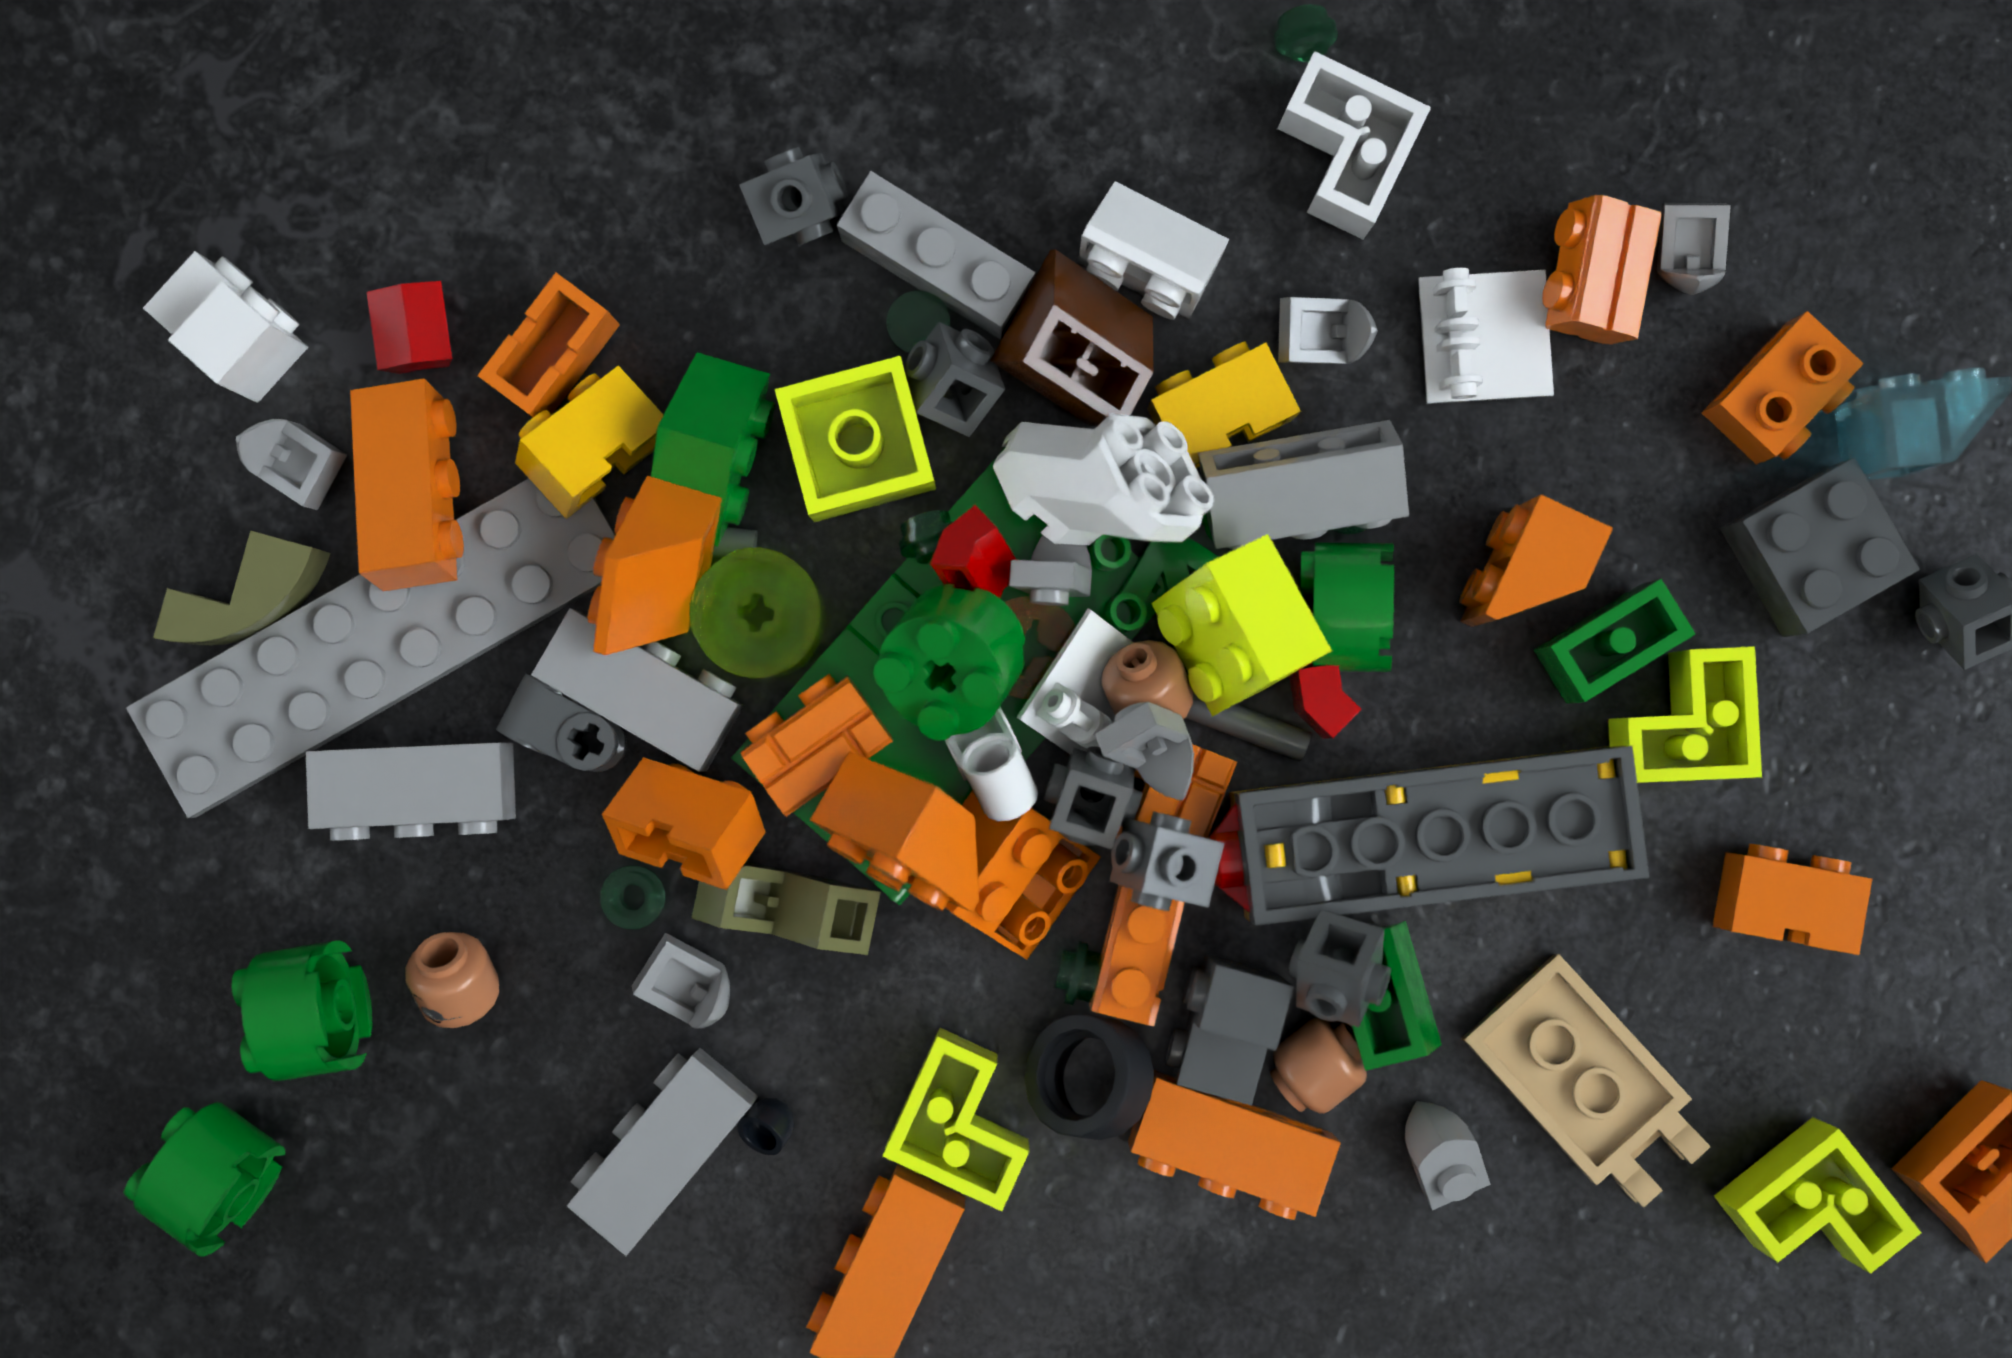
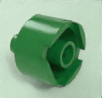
M1315 542V551H1301V595L1303 598H1314L1313 617L1332 650L1313 661V667L1336 665L1339 666L1340 671L1391 672L1392 656L1379 655V649H1390V639H1393L1394 564H1381V561L1392 562L1394 553L1393 543Z
M942 584L920 595L884 640L879 652L878 661L874 665L873 675L875 682L883 689L893 707L909 722L918 726L922 734L927 738L936 741H944L952 735L970 733L984 726L995 715L1023 672L1025 661L1023 662L1022 646L1025 643V636L1020 621L1010 607L999 597L977 587L972 592L953 588L955 584Z
M334 940L259 953L251 960L247 968L237 969L232 977V994L236 1004L242 1009V1021L245 1032L241 1041L240 1054L242 1063L249 1073L262 1072L273 1081H284L353 1070L364 1062L367 1053L356 1055L359 1039L371 1037V997L367 979L361 965L349 967L342 954L352 951L345 942Z
M221 1102L212 1103L197 1113L189 1107H185L177 1112L162 1132L161 1139L166 1143L151 1163L144 1164L132 1175L124 1189V1195L134 1202V1208L137 1212L200 1257L215 1252L226 1243L217 1235L230 1222L242 1228L253 1216L273 1188L281 1172L282 1166L273 1160L274 1156L285 1155V1148Z

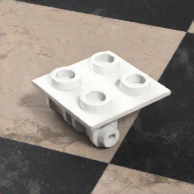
M1451 268L1444 270L1443 276L1418 278L1427 404L1554 395L1550 331L1545 327L1548 308L1543 305L1542 301L1543 290L1546 284L1545 270L1469 274L1468 268Z
M1087 609L1017 718L1070 755L1073 747L1086 752L1091 746L1099 747L1095 733L1115 722V715L1102 689V671L1108 660L1116 652L1134 642L1092 610Z

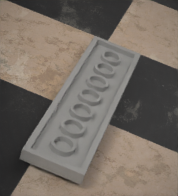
M528 478L456 519L461 528L464 541L463 556L456 558L457 581L383 592L360 574L127 706L126 709L187 818H196L302 758L306 755V751L316 750L595 591L602 582V577L593 574L598 548L604 537L614 539L616 536L614 528L596 497L568 519H565Z

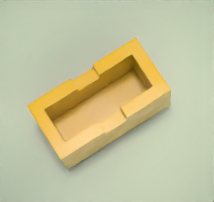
M1241 342L1212 358L1216 368L1194 379L1190 371L1186 370L1164 380L1155 387L1159 396L1151 399L1147 408L1155 425L1161 421H1166L1182 432L1187 441V452L1196 468L1200 467L1199 452L1231 447L1232 445L1228 438L1242 431L1247 441L1250 442L1294 420L1301 412L1267 343L1250 350L1246 342Z
M619 365L602 378L596 373L586 377L568 395L570 402L553 415L548 410L540 412L527 422L519 432L521 439L515 464L565 519H568L605 490L606 484L601 479L611 472L614 466L625 474L655 450L657 427L663 414Z

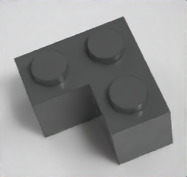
M1205 954L1202 968L1192 965L1186 980L1182 1003L1187 1004V1010H1190L1185 1030L1174 1028L1166 1054L1165 1065L1174 1067L1172 1077L1176 1085L1252 1106L1267 1048L1277 1050L1294 986L1277 973Z

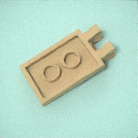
M1553 954L1461 1038L1592 1183L1598 1185L1610 1174L1632 1201L1638 1202L1643 1208L1663 1190L1634 1159L1657 1138L1661 1136L1680 1159H1686L1690 1164H1693L1710 1148V1145L1678 1113L1692 1098L1560 954Z

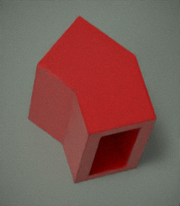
M441 281L397 284L366 292L377 370L403 374L421 369L449 367L452 361V353Z
M974 505L943 530L930 564L943 584H955L953 587L955 589L972 592L977 587L1001 598L1003 590L1010 585L1011 560L1017 559L998 528Z
M1325 665L1304 668L1289 675L1294 711L1322 739L1334 738L1362 710L1342 690L1339 666Z

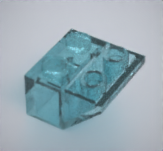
M1970 368L1947 372L1943 374L1944 379L1921 383L1920 374H1910L1879 380V385L1857 389L1855 400L1838 406L1835 409L1840 462L1855 457L1868 480L1905 477L1954 462L2011 393L2012 376L1986 379L1985 368Z

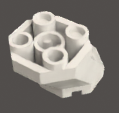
M1110 414L1095 429L1021 422L1006 436L1002 447L1006 448L997 456L993 464L994 471L1011 509L1025 521L1033 514L1044 521L1048 526L1040 533L1054 544L1091 545L1102 534L1146 541L1183 542L1199 528L1203 515L1212 508L1214 502L1212 492L1201 480L1187 452L1188 445L1182 432L1169 422L1161 421L1155 425L1145 417Z

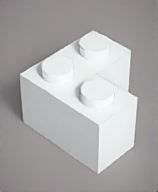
M1314 51L1278 126V130L1334 156L1307 213L1363 240L1375 224L1431 107Z
M194 251L143 309L172 334L168 340L216 384L258 403L307 350L308 346L292 333L299 326V323L272 299L269 298L267 300L250 285L253 282L228 259L222 256L214 263Z

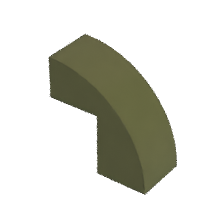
M250 531L230 604L193 593L167 588L153 638L194 645H224L243 641L296 611L319 582L331 553Z
M745 862L727 890L699 881L692 919L719 928L773 934L816 949L868 955L880 892L840 881Z

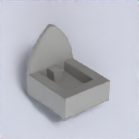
M1727 203L1661 204L1662 215L1660 220L1657 271L1665 282L1683 293L1693 295L1710 289L1723 279L1726 271L1731 205Z
M1302 297L1280 298L1278 362L1314 364L1353 363L1360 359L1372 345L1378 331L1375 321L1370 312L1360 302L1354 300Z
M269 419L259 422L236 436V446L240 461L248 471L301 506L315 510L319 509L347 457V454L303 425L285 419Z
M1042 535L1033 551L1031 561L1011 560L1010 586L1030 594L1029 603L1038 605L1068 606L1069 597L1090 596L1092 568L1087 546L1054 544Z
M1148 701L1146 703H1136L1119 711L1114 717L1115 722L1095 733L1103 757L1136 768L1143 780L1155 791L1177 800L1185 799L1193 774L1194 751L1191 737L1180 714Z
M667 933L663 935L632 984L633 995L681 1019L695 1029L705 1028L714 1024L724 1016L729 1006L730 981L725 965Z
M1416 1101L1406 1122L1405 1142L1422 1193L1432 1211L1450 1202L1463 1200L1473 1192L1491 1185L1478 1144L1461 1118L1442 1106Z

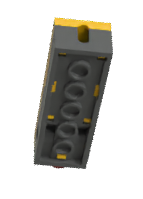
M1633 746L1596 747L1229 792L1231 808L1208 838L1224 843L1214 885L1239 904L1244 910V918L1254 925L1317 918L1320 909L1338 915L1650 878Z

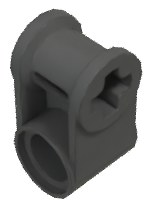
M525 673L496 728L498 732L541 754L550 755L572 768L582 771H608L620 763L627 749L626 734L622 727L531 676L529 673ZM585 732L597 733V739L605 744L600 754L588 753L589 747L581 742Z

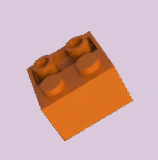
M648 475L635 499L625 497L616 519V536L614 539L603 538L594 562L593 574L602 577V582L594 592L587 617L588 623L596 625L593 652L606 656L688 633L707 592L722 502L721 497Z
M1543 495L1532 498L1520 505L1516 504L1510 513L1502 511L1493 524L1486 541V546L1494 549L1483 571L1476 568L1472 572L1460 596L1459 603L1467 606L1460 622L1471 627L1586 588L1613 528Z
M849 752L810 819L814 824L832 835L827 846L859 865L862 864L864 859L869 861L870 864L866 873L891 889L900 891L903 884L907 883L911 885L908 891L911 895L935 909L943 911L946 904L950 902L973 913L979 902L975 816L938 787Z
M972 790L961 806L975 816L979 902L973 913L950 902L946 904L945 908L1027 960L1040 941L1047 935L1050 927L1073 895L1083 885L1087 876L1101 857L1087 846L1073 842L1061 835L1060 832L1049 829L1051 820L1033 807L1020 817L1009 821L990 819L983 812Z
M1981 1080L1892 1170L1984 1263H1987L2012 1239V1090Z

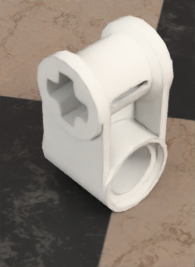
M999 707L991 720L981 728L966 734L952 735L949 739L945 740L964 781L968 780L983 812L990 819L1009 821L1020 817L1035 804L1038 796L1037 786L1021 754V747L1001 707Z

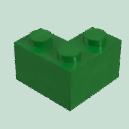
M697 352L658 424L651 477L722 498L714 546H719L728 524L739 525L743 518L749 497V489L740 486L741 476L747 477L751 470L758 440L754 438L765 439L769 432L774 415L775 402L766 400L770 378L769 373Z

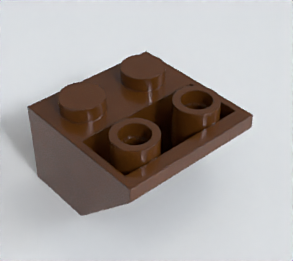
M1052 249L1045 258L990 361L1087 425L1099 426L1110 414L1130 416L1153 374V316L1058 250Z

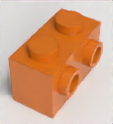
M1806 311L1786 322L1702 411V414L1755 464L1777 456L1782 460H1786L1811 436L1812 433L1805 426L1820 410L1826 415L1831 413L1852 393L1855 386L1848 380L1864 363L1813 315Z

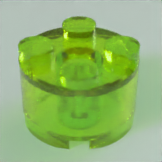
M743 548L722 557L698 580L690 601V625L701 649L712 662L723 670L748 679H776L791 674L803 667L817 650L825 629V604L816 582L794 560L785 554L767 548ZM764 598L765 606L774 611L773 621L763 622L761 631L755 632L754 624L744 619L745 609H755L758 599Z

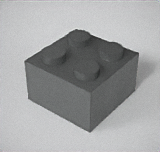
M1855 457L1826 467L1720 528L1782 637L1808 634L1920 570Z

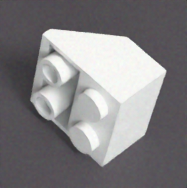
M1115 181L1082 234L1078 263L1086 266V271L1115 291H1118L1120 286L1123 285L1143 295L1142 305L1152 312L1172 320L1176 318L1177 314L1190 319L1224 253L1229 239Z

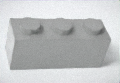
M872 171L868 174L837 224L843 243L1002 340L1035 279V272Z
M1390 420L1198 453L1201 479L1208 486L1214 497L1212 508L1206 512L1215 549L1228 547L1235 550L1267 534L1271 540L1290 536L1303 540L1314 539L1324 535L1327 530L1354 525L1359 528L1372 529L1388 524L1391 519L1409 516L1403 444Z
M570 608L531 676L698 772L707 771L744 708L743 704L731 698L737 687L705 669L696 678L676 667L681 655L657 641L606 656L593 652L596 625L588 623V614L586 615Z
M513 743L306 751L308 829L330 828V841L370 839L369 826L394 825V838L434 836L433 823L458 822V835L497 833L498 820L516 819Z
M699 1048L689 1060H686L679 1053L671 1060L653 1082L662 1090L659 1096L647 1110L639 1103H636L612 1131L621 1141L609 1156L604 1159L595 1152L570 1182L579 1191L568 1203L567 1207L625 1256L629 1254L758 1098L752 1090L702 1048Z

